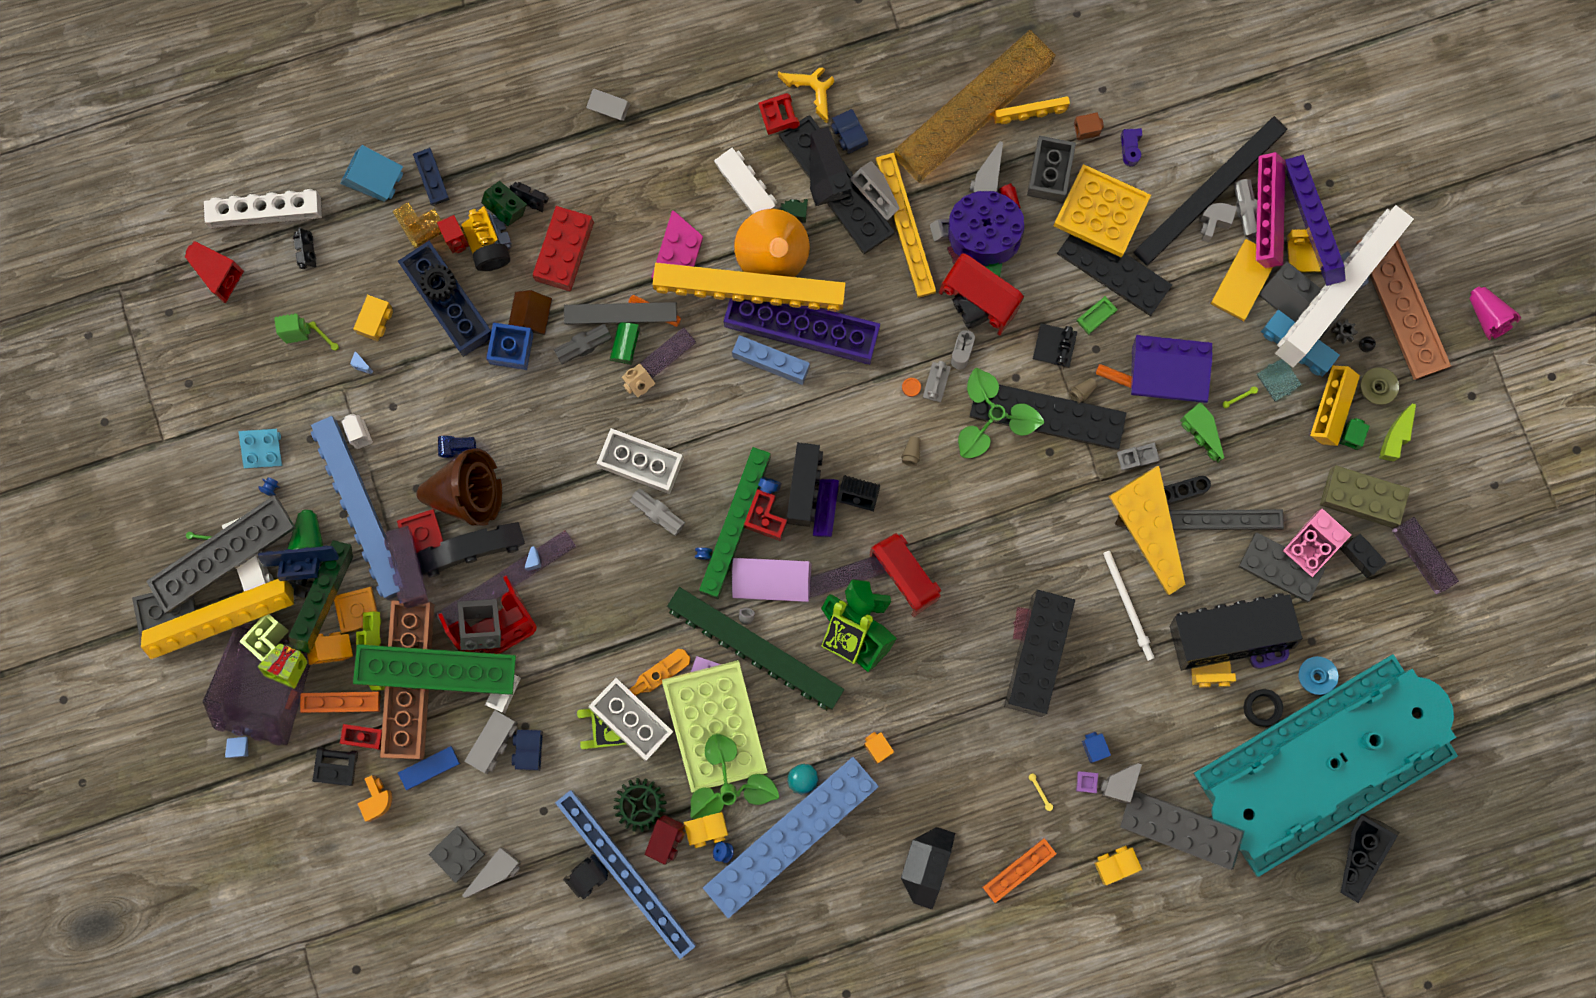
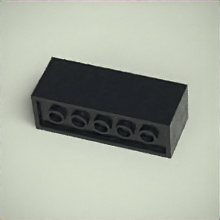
M1038 589L1033 593L1004 707L1039 717L1047 715L1075 599Z
M1283 593L1274 594L1272 598L1267 599L1257 597L1251 602L1241 600L1231 606L1221 604L1215 606V609L1210 610L1200 608L1195 613L1180 612L1176 614L1177 616L1174 617L1169 626L1181 671L1249 658L1251 656L1265 655L1271 652L1295 649L1303 639L1291 595H1284Z

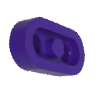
M1289 650L1280 651V657H1276L1275 653L1272 652L1260 655L1262 657L1261 663L1256 660L1257 656H1251L1250 663L1257 669L1277 665L1288 659Z

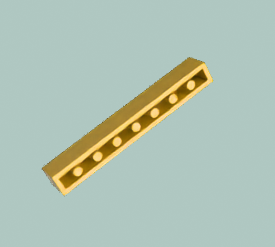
M276 579L142 631L141 648L150 659H154L294 605V589L288 581Z

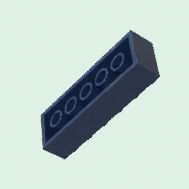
M427 241L398 260V263L463 357L490 340V328L457 280V283H455L457 288L454 289V295L450 294L451 298L447 299L446 297L444 298L445 301L438 300L437 302L434 299L431 300L421 289V274H425V269L429 270V266L435 267L436 264H439L440 267L444 265L448 268L430 241ZM435 277L431 283L432 288L436 290L442 289L445 286V279L443 277Z

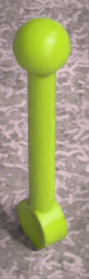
M315 322L309 323L310 328L321 335L331 345L333 351L339 349L338 344L333 343L316 326Z
M1253 386L1248 392L1230 401H1224L1223 407L1229 408L1231 404L1250 394H1256L1258 388Z

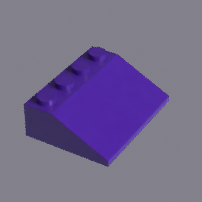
M1136 335L1132 347L1131 395L1208 403L1212 367V343Z

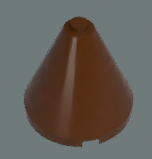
M478 448L468 449L460 453L418 487L416 495L421 503L470 525L485 526L489 525V521L495 520L500 511L502 482L501 479H496L494 469H497L496 463L486 451Z

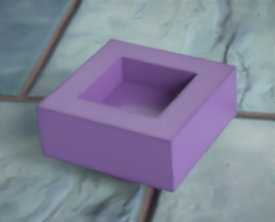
M1078 771L1076 791L1097 793L1098 773Z

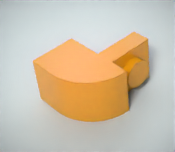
M373 775L365 778L372 797L357 803L365 822H370L383 816L389 810L392 803L391 790L382 791L384 786L381 779Z

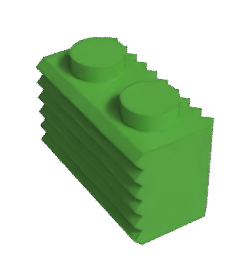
M296 313L294 315L290 314V316L287 314L286 316H276L274 318L276 333L286 344L309 340L308 334H311L310 325L305 323L304 318H300Z

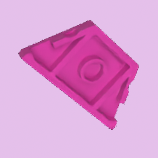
M675 211L671 212L656 263L695 267L703 236Z

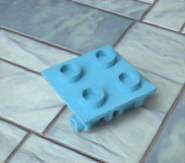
M277 429L238 431L244 468L282 466L279 446L281 433L277 432Z

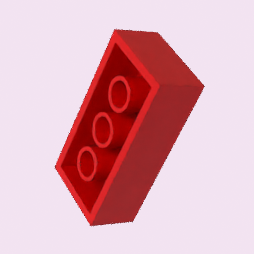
M559 206L555 207L533 272L536 282L571 292L594 225L592 216Z

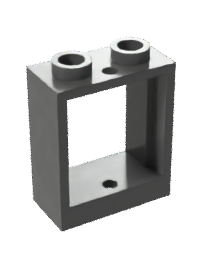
M497 599L457 601L461 650L500 648L501 633ZM493 618L494 632L465 634L464 619Z

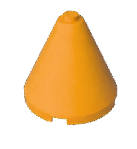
M765 209L750 215L739 227L734 240L735 257L743 272L795 277L805 266L809 255V238L804 226L795 216L779 209Z

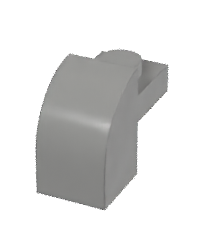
M1216 203L1209 206L1200 218V221L1204 222L1200 232L1203 234L1202 241L1209 243L1215 226L1228 230L1233 223L1237 207L1226 203Z

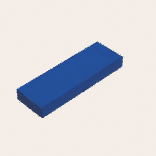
M450 746L398 772L405 789L409 790L459 765L460 762L453 747Z

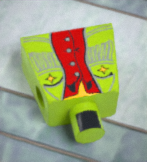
M278 644L258 665V668L265 677L295 689L307 665V660L301 651Z

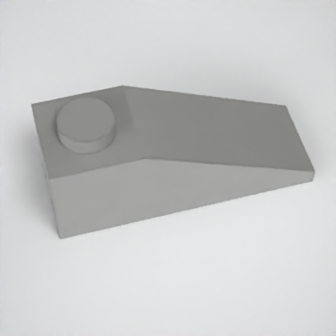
M999 141L977 172L975 180H971V192H997L1003 142Z
M872 161L862 166L850 178L854 185L887 221L900 209L884 174Z
M499 848L462 896L468 898L508 879L510 876L514 877L520 870L519 865L521 862L504 848Z

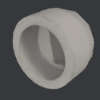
M750 608L740 609V622L745 625L750 624L754 619L755 612Z

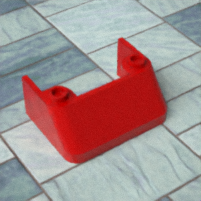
M964 253L959 256L939 290L941 295L944 292L949 296H956L959 293L989 314V323L994 328H999L997 333L999 336L1015 317L1024 299L1023 294L1018 289Z
M895 533L871 547L869 555L871 558L876 556L912 607L913 612L911 615L914 618L940 599L939 593L941 589L936 582H931L906 546L908 543L904 536Z
M507 575L503 578L509 591L501 598L504 608L498 611L501 633L500 648L461 650L458 621L450 625L442 613L438 614L446 634L458 651L500 654L535 633L537 629L536 624ZM485 618L471 627L464 621L465 634L494 632L493 618Z

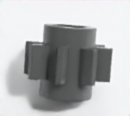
M1348 319L1343 324L1340 321L1337 322L1336 326L1338 328L1332 330L1336 336L1334 340L1338 339L1342 344L1346 340L1352 342L1354 340L1353 336L1358 333L1354 329L1355 323H1348Z

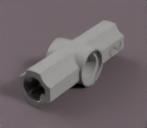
M1243 179L1234 183L1237 198L1236 212L1238 218H1241L1244 237L1252 238L1257 236V199L1254 198L1251 180Z
M640 488L630 499V502L643 511L645 516L655 524H660L674 536L685 525V522L670 512L666 505L659 500L653 499Z

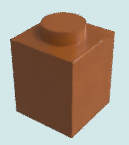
M1098 112L1075 118L1074 127L1078 141L1100 136L1102 129H1104L1102 118H1099Z

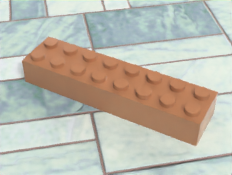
M391 600L388 647L432 649L435 604L423 601ZM385 687L380 758L424 760L429 689Z

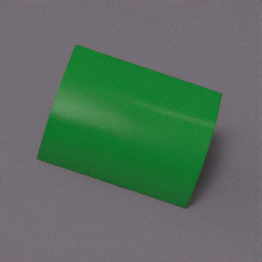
M618 323L609 361L632 365L640 331L638 324Z

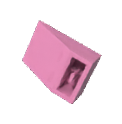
M1320 509L1302 527L1283 552L1313 577L1346 542L1351 534L1325 510Z

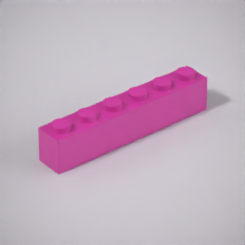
M1277 152L1260 155L1258 159L1256 261L1265 268L1283 265L1285 160Z

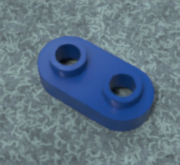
M762 477L758 486L761 487V491L771 494L779 491L782 483Z

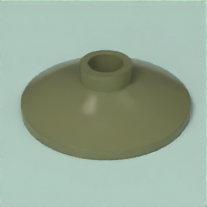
M1377 367L1370 369L1361 379V392L1373 404H1388L1396 398L1399 392L1397 377L1386 368ZM1375 385H1379L1381 390L1377 391Z

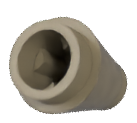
M1089 378L1072 387L1069 392L1071 399L1077 401L1078 404L1084 403L1098 386L1097 382L1093 378Z
M913 436L909 438L901 456L903 464L917 466V463L920 462V438Z

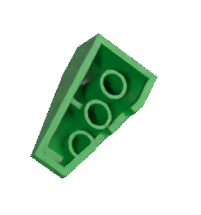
M832 594L827 596L821 607L829 622L833 615L834 605L841 601ZM847 604L842 616L860 625L862 616L856 614ZM873 620L856 662L867 672H870L890 651L897 638L883 625Z

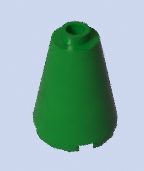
M302 510L297 515L294 524L296 529L292 531L287 549L322 547L323 541L317 514L313 513L312 510Z

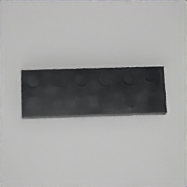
M1071 234L1057 253V255L1150 317L1172 286L1171 283L1126 253L1121 258Z

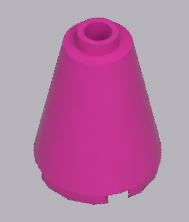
M1479 286L1471 291L1469 299L1485 336L1489 340H1491V336L1496 339L1513 328L1511 324L1514 321L1517 323L1520 321L1521 316L1486 287L1481 288Z

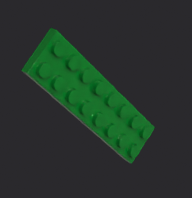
M357 644L353 684L513 695L516 655Z

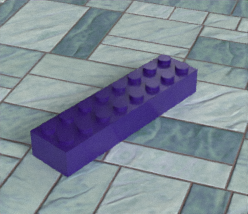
M732 298L729 300L723 321L725 328L868 365L871 364L880 330V323L821 308L818 310L810 309L808 306L795 308L789 306V304L776 306L770 304V302L757 304L751 302V300L738 302L732 300Z

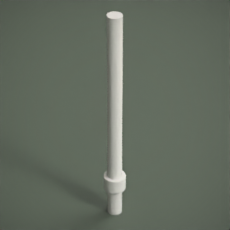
M1110 551L1104 552L1103 555L1137 634L1139 647H1142L1147 661L1152 660L1155 657L1149 645L1150 640L1148 636H1145Z

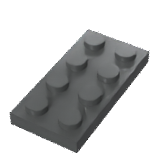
M1256 532L1238 567L1307 603L1310 602L1326 568L1322 566L1311 577L1283 552L1284 546Z

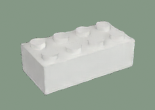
M611 428L597 465L603 470L670 494L684 458L682 454Z
M617 678L589 705V709L645 762L673 733L663 721Z

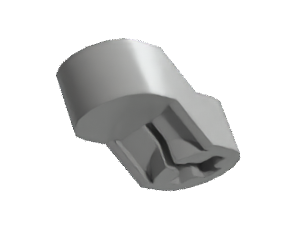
M961 331L957 337L951 358V365L956 369H964L968 365L975 341V335L971 331Z

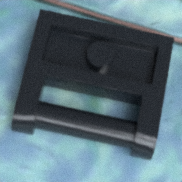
M318 747L312 782L353 786L358 751L351 750L346 752L326 750L325 747ZM324 757L346 759L349 762L348 766L323 763Z

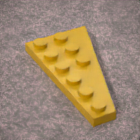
M1156 466L1108 497L1164 590L1170 595L1186 584L1160 468Z

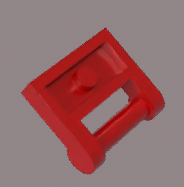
M782 94L758 103L768 135L788 128L795 129L799 127L800 123L798 118L795 117L790 94ZM778 105H784L788 119H782Z

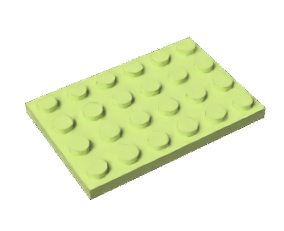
M739 660L662 680L691 793L700 788H711L724 784L722 763L712 765L705 757L706 742L713 734L718 733L729 737L737 746L736 757L730 762H725L728 783L749 778V776L754 774L768 773Z

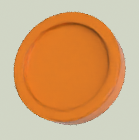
M907 378L902 384L903 393L909 397L917 396L921 390V384L916 378Z

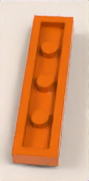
M380 692L301 693L300 713L380 712Z
M1043 838L982 888L991 900L996 903L1057 853L1046 839Z

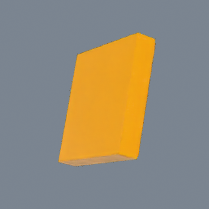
M371 586L336 595L334 599L342 634L363 629L364 612H378Z

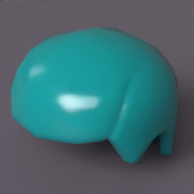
M805 763L792 768L787 777L788 787L794 793L800 795L811 792L816 788L819 780L814 767Z

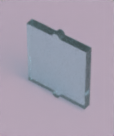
M1283 359L1278 360L1274 364H1269L1267 368L1256 374L1275 402L1285 395L1289 396L1293 390L1302 385Z

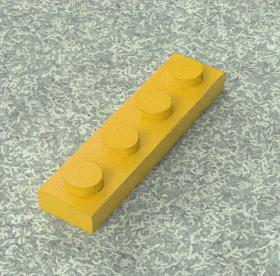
M1069 97L995 110V124H1008L1018 119L1019 121H1025L1033 116L1040 118L1054 112L1055 114L1064 113L1068 110L1070 104Z

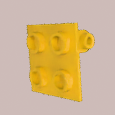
M485 206L478 211L476 209L470 210L469 219L461 225L471 251L474 253L481 247L495 243L498 238Z

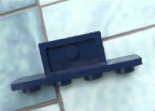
M333 546L262 552L258 553V559L264 567L279 566L277 575L279 581L318 578L320 562L338 560L339 555Z

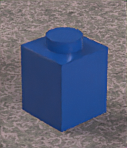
M1096 732L1085 735L1086 739L1082 741L1090 763L1111 756L1103 733L1097 735Z

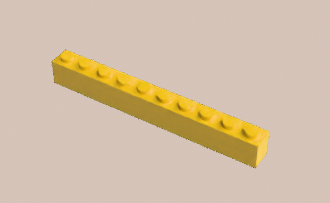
M655 263L652 284L653 289L662 294H667L669 291L681 296L694 294V296L700 298L713 296V298L719 300L732 298V300L738 302L751 300V302L757 304L770 302V304L776 306L789 304V306L795 308L808 306V308L814 310L827 308L828 311L833 312L843 310L845 294L844 282Z

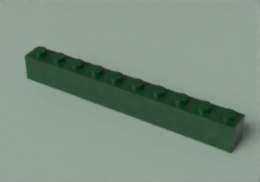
M681 587L677 589L667 605V608L670 609L669 614L677 619L680 616L686 619L685 623L693 629L696 626L703 630V635L709 639L715 637L719 640L718 644L726 649L731 647L736 650L735 655L743 660L745 657L752 660L751 665L759 670L762 667L768 670L767 674L775 680L781 678L785 681V686L793 691L797 688L802 692L800 695L810 701L813 698L818 701L817 706L825 711L828 708L833 710L845 690Z

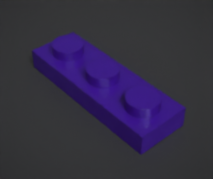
M820 479L813 536L832 537L839 480Z

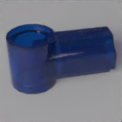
M438 437V457H455V455H459L465 450L476 448L475 437Z

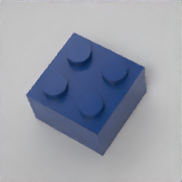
M493 322L486 358L489 364L527 370L534 335L531 328Z

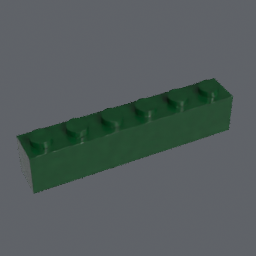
M332 541L330 546L335 548L339 559L323 561L318 572V578H315L289 634L291 649L306 653L311 652L353 559L352 546L350 544Z

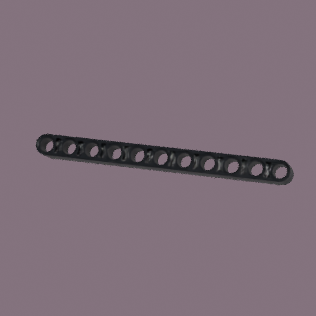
M1275 116L1272 117L1164 221L1133 254L1148 266L1259 159V156L1263 155L1288 128Z

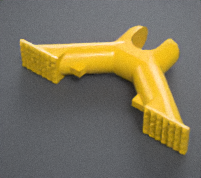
M818 68L811 75L781 73L778 71V78L786 86L791 87L795 85L797 88L799 86H810L815 91L816 100L813 103L816 105V114L824 122L828 123L826 90L833 85V76L825 82H820L818 78L825 71L824 68Z

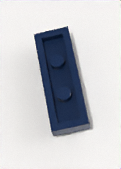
M431 148L413 153L431 205L434 206L450 200Z

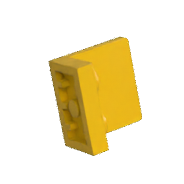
M1306 229L1291 230L1287 235L1288 262L1300 272H1321Z

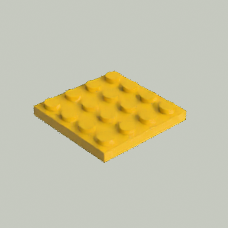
M1083 164L1053 226L1122 258L1151 195Z

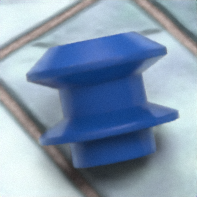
M269 477L267 480L262 479L264 485L258 486L260 492L268 496H276L274 490L275 488H280L277 485L278 481Z
M721 841L716 843L713 848L714 859L724 863L732 859L734 854L733 846L730 843Z

